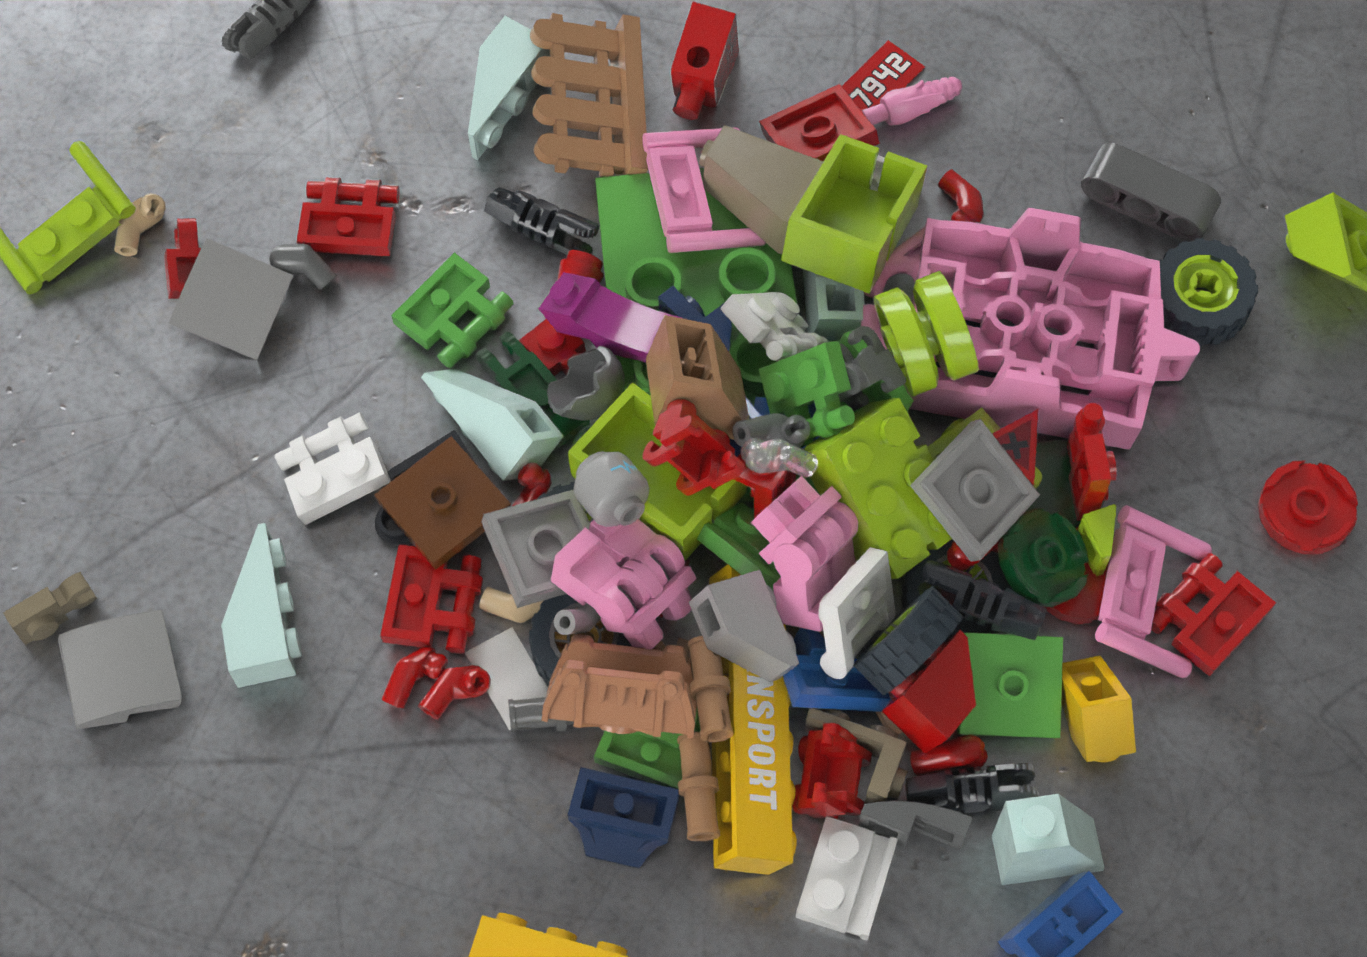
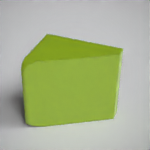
M1115 504L1084 514L1078 527V531L1088 551V564L1096 576L1104 573L1112 554L1117 509Z

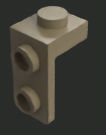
M810 708L805 725L807 733L811 730H823V724L825 723L839 724L857 738L856 743L870 751L873 757L879 758L867 789L865 804L885 802L888 800V797L898 800L908 770L900 768L907 742L898 739V734L887 727L870 725L867 728L853 723L847 714L839 710L822 709L820 711Z

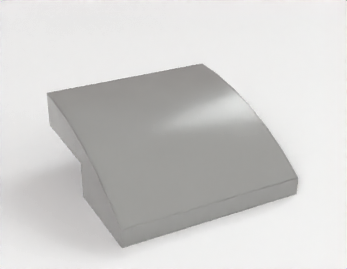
M206 238L168 323L257 360L293 275Z
M163 610L107 619L59 634L58 643L76 729L127 722L129 714L180 706L182 695Z

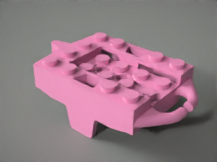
M1028 208L1012 228L1009 229L973 222L927 218L925 227L894 249L870 294L864 292L870 298L883 293L888 279L896 274H907L915 282L919 278L940 271L950 285L964 319L981 323L980 328L967 325L975 348L979 370L997 373L996 377L991 378L971 374L953 381L945 375L941 368L937 367L939 375L937 387L917 396H911L914 402L909 409L966 419L982 407L997 425L1004 427L1038 409L1037 433L1069 438L1071 431L1074 430V420L1077 413L1087 404L1097 403L1102 407L1105 417V425L1101 433L1103 434L1105 445L1130 450L1142 429L1154 382L1182 380L1198 355L1200 345L1191 338L1164 328L1160 261L1119 249L1082 243L1080 241V217L1035 208ZM913 295L912 304L916 312H918ZM863 305L861 326L874 330L885 349H887L882 337L875 305ZM998 319H1007L1015 326L1003 325ZM1046 328L1057 329L1062 335L1051 334ZM1077 341L1094 344V348L1075 345ZM1061 385L1089 390L1088 395L1061 391Z

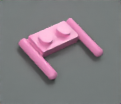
M722 128L643 134V148L647 152L646 161L664 237H667L666 245L669 253L753 247L766 244L750 228L712 231L713 222L694 148H704L708 140L715 141Z
M1125 505L1121 508L1117 517L1120 528L1116 529L1114 533L1112 554L1108 564L1098 618L1102 623L1096 630L1095 638L1105 645L1177 677L1186 678L1192 671L1190 660L1146 641L1145 637L1151 634L1166 545L1199 561L1208 553H1212V547L1210 544Z

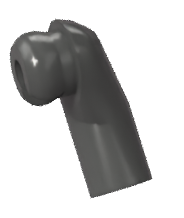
M281 244L276 246L270 253L269 260L271 266L290 274H305L319 290L325 287L337 275L307 244Z
M772 413L736 422L733 426V437L740 446L764 442L791 450L804 444L810 435L811 428L808 421L800 415L787 417L782 414Z

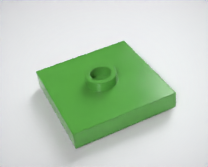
M964 633L968 637L976 706L959 725L957 734L1060 738L1063 637L1038 636L1036 640L1007 634Z

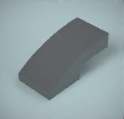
M885 801L864 804L858 826L875 831V834L890 838V836L898 838L897 845L904 848L912 830H915L960 850L973 818L950 809L929 804Z

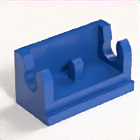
M1090 871L1072 875L997 942L1006 953L1011 955L1015 953L1018 957H1074L1118 918L1123 911Z

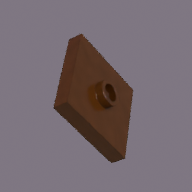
M452 436L374 494L377 502L435 570L485 532L481 522L484 514L512 507L506 497Z

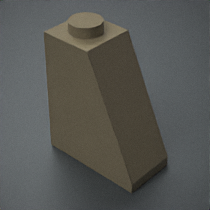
M724 125L715 141L708 140L701 152L699 165L704 167V189L777 253L783 254L789 218L823 161Z

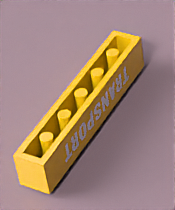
M727 564L709 578V585L740 576L741 574ZM721 656L723 674L730 680L731 692L727 696L734 733L727 740L712 742L713 776L718 778L719 791L715 793L718 829L720 830V837L713 839L714 869L770 875L793 863V856L797 846L796 834L792 830V804L795 798V786L791 780L790 756L794 744L793 735L789 731L788 708L791 701L783 676L778 680L768 682Z

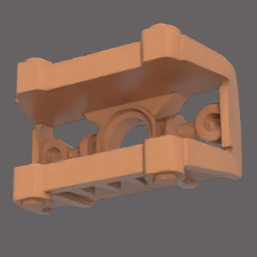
M575 634L571 637L569 644H565L551 675L543 704L542 721L548 722L549 719L573 721L576 728L599 727L602 730L616 734H631L639 731L653 737H661V732L686 734L687 738H693L697 702L690 696L689 686L693 681L691 660L687 658V650L684 646L667 645L664 650L595 643L589 635Z

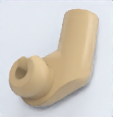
M146 194L144 197L132 202L136 207V211L131 217L119 221L121 225L117 228L115 252L123 256H134L137 254L140 234L163 218L166 206L164 200L159 195Z
M487 587L482 595L479 608L505 619L524 623L533 618L534 613H538L540 604L543 601L517 608L512 594Z

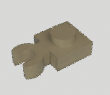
M78 572L65 579L55 590L50 591L48 587H45L6 610L3 614L14 632L27 645L33 640H43L54 634L60 624L69 620L66 615L67 613L88 606L97 597L82 573Z

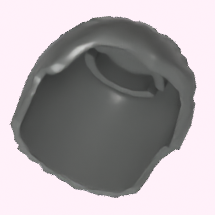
M604 346L575 355L568 359L567 365L569 370L567 375L562 379L549 383L547 397L550 408L553 409L554 413L562 417L579 421L599 419L624 392L625 375L622 364L612 351Z

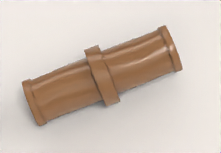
M702 635L690 639L687 643L693 674V681L689 686L690 696L697 702L701 730L700 739L702 741L709 739V742H720L731 738L734 733L727 696L731 692L730 680L723 674L721 656L707 648Z
M694 732L693 738H687V735L683 734L677 738L682 769V780L678 782L679 795L685 799L687 839L690 841L713 840L720 837L715 793L719 791L718 778L713 776L709 739L702 741L700 739V732Z

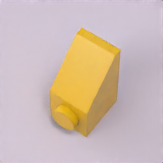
M1101 655L1063 662L1061 703L1071 738L1085 761L1110 762L1116 760L1121 755L1136 753L1132 699Z

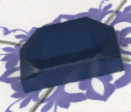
M580 767L567 815L568 820L578 829L587 857L640 868L646 858L657 847L669 842L680 799L679 790Z

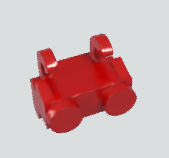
M684 399L671 401L667 406V410L659 415L652 435L660 441L661 447L654 441H650L642 454L643 459L650 466L656 467L668 461L681 473L677 479L676 487L686 496L693 495L708 486L715 489L742 475L745 464L735 456V449L730 445L729 436L724 431L712 429L697 416L696 406Z
M825 723L823 724V730H811L808 735L803 736L799 741L798 754L804 766L801 784L795 785V798L792 804L793 810L799 815L807 814L813 818L824 819L828 816L838 819V815L859 816L865 804L862 799L857 797L861 767L871 765L872 753L856 743L857 738L839 724Z

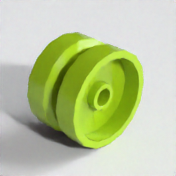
M940 271L915 281L913 295L918 312H916L909 296L898 287L878 294L873 298L885 346L889 349L895 362H897L906 378L905 386L912 397L937 387L939 375L934 356L945 375L953 381L979 371L975 348L967 324L950 285Z

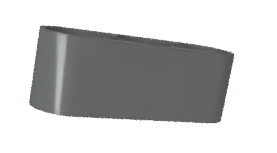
M1115 143L1102 145L1081 181L1083 192L1094 201L1178 240L1187 242L1203 238L1221 204L1219 193L1209 185Z

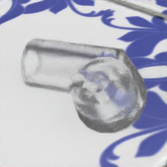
M751 438L744 443L741 449V456L747 468L759 474L788 470L802 477H810L818 465L814 454L780 439L764 441L761 438Z

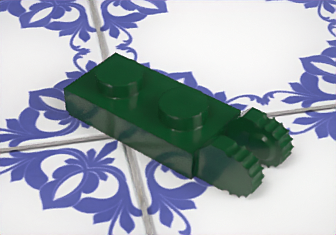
M510 331L499 337L502 348L515 362L505 369L495 355L486 348L476 353L479 363L495 382V385L535 401L561 432L563 438L552 452L590 426V420L579 421L562 417L553 412L550 404H548L547 390L549 383L557 379L534 352H528Z

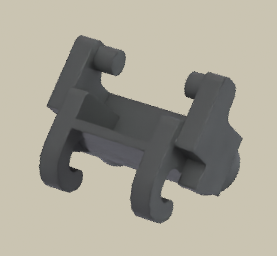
M866 326L854 329L848 336L847 340L850 345L857 344L861 339L867 345L855 359L848 348L840 343L851 390L838 394L840 402H845L853 411L869 403L868 396L863 394L862 390L877 381H884L881 384V388L885 393H889L906 383V378L889 349H885L874 330Z

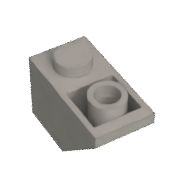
M760 570L710 584L689 601L705 644L714 653L768 682L778 680L800 664L796 656L795 642L792 636L785 630L776 609L774 592L766 585Z

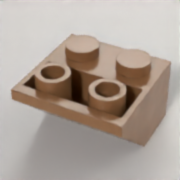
M664 315L646 357L655 425L659 415L667 410V406L671 401L684 399L696 406L697 416L712 429L724 431L730 439H734L733 426L735 423L749 419L740 368L711 324Z

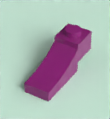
M565 272L553 284L549 294L538 308L557 332L589 339L596 348L604 346L610 349L614 355L646 362V357L664 315L682 318L629 300L603 287L594 278Z

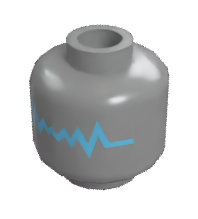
M602 451L590 455L580 464L576 471L573 491L577 500L597 524L604 527H613L620 524L626 526L640 518L645 510L644 504L648 499L650 487L646 478L626 455L620 452Z

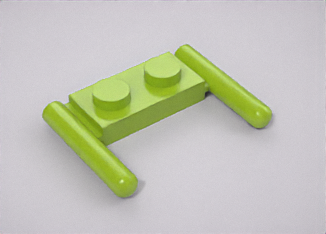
M83 141L74 142L70 146L69 151L94 183L95 187L92 189L87 187L21 240L17 244L19 246L18 249H16L0 228V258L27 294L38 292L45 280L48 282L53 280L121 224L118 221L131 217L136 211L134 204Z

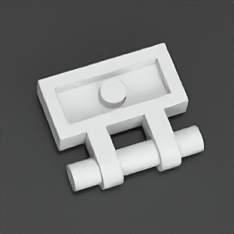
M784 293L732 294L720 308L750 343L760 342L766 349L767 356L777 362L828 342L825 337H821L816 333H805L809 325L799 315L800 308L797 303Z
M361 412L345 420L340 416L328 422L329 428L307 439L302 435L290 441L289 448L275 454V459L282 471L297 464L300 466L301 471L285 478L284 481L297 517L304 525L391 482L378 447L371 437L355 443L353 436L369 429ZM338 445L340 452L317 462L315 455Z

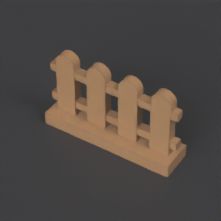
M552 13L549 19L537 20L531 29L530 39L537 47L550 50V57H539L531 70V76L537 84L551 87L552 95H541L537 99L532 112L538 122L553 126V133L542 134L534 146V154L537 159L543 163L554 165L555 172L566 174L569 167L599 171V177L613 176L614 173L616 176L647 173V152L643 148V134L647 133L640 17L623 14L614 30L606 29V22L595 20L593 26L563 22V15ZM564 52L594 57V63L564 59ZM566 90L595 94L596 101L566 97ZM567 128L597 132L598 140L568 136Z

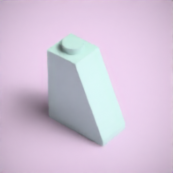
M1052 794L1005 802L992 834L1002 885L1071 876L1086 871L1098 872L1104 870L1094 818L1063 796Z

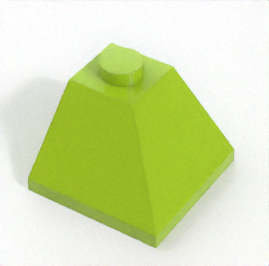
M1332 192L1285 215L1288 234L1285 238L1290 253L1295 258L1367 293L1366 211Z

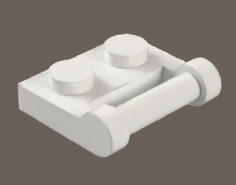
M870 547L848 569L847 573L833 589L823 596L819 603V619L823 624L827 650L820 658V665L823 671L834 679L844 678L854 666L855 656L878 630H884L895 618L896 612L888 551Z

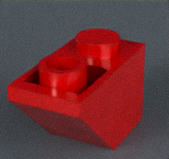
M961 630L943 642L915 673L910 674L901 684L890 691L894 697L882 710L925 754L946 741L976 706L968 637Z

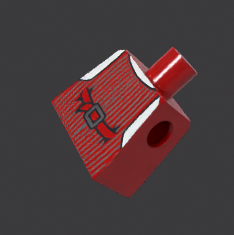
M692 2L671 68L674 95L677 97L672 110L676 115L684 119L696 120L702 105L711 108L718 106L739 53L736 13Z

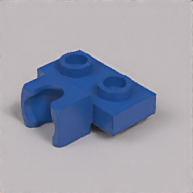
M804 628L798 630L793 640L796 646V656L800 664L783 676L792 707L882 712L891 700L889 693L882 695L854 666L842 679H834L827 675L820 665V658L827 651L825 638L818 631Z

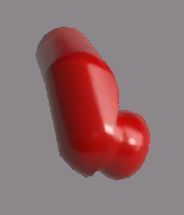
M950 169L942 176L938 187L957 202L958 210L951 215V221L980 223L984 217L981 193L957 172Z

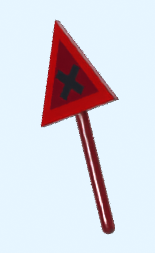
M1038 409L992 433L1033 486L1035 480Z

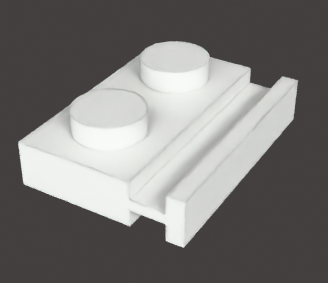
M826 816L795 918L842 933L848 932L868 941L898 838L891 836L887 838L875 834V831Z

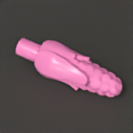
M943 77L940 80L927 81L925 83L921 80L913 86L887 92L881 98L880 104L864 109L862 112L872 125L883 121L891 126L902 125L922 114L930 113V110L934 107H938L958 96L962 89V83L955 77Z

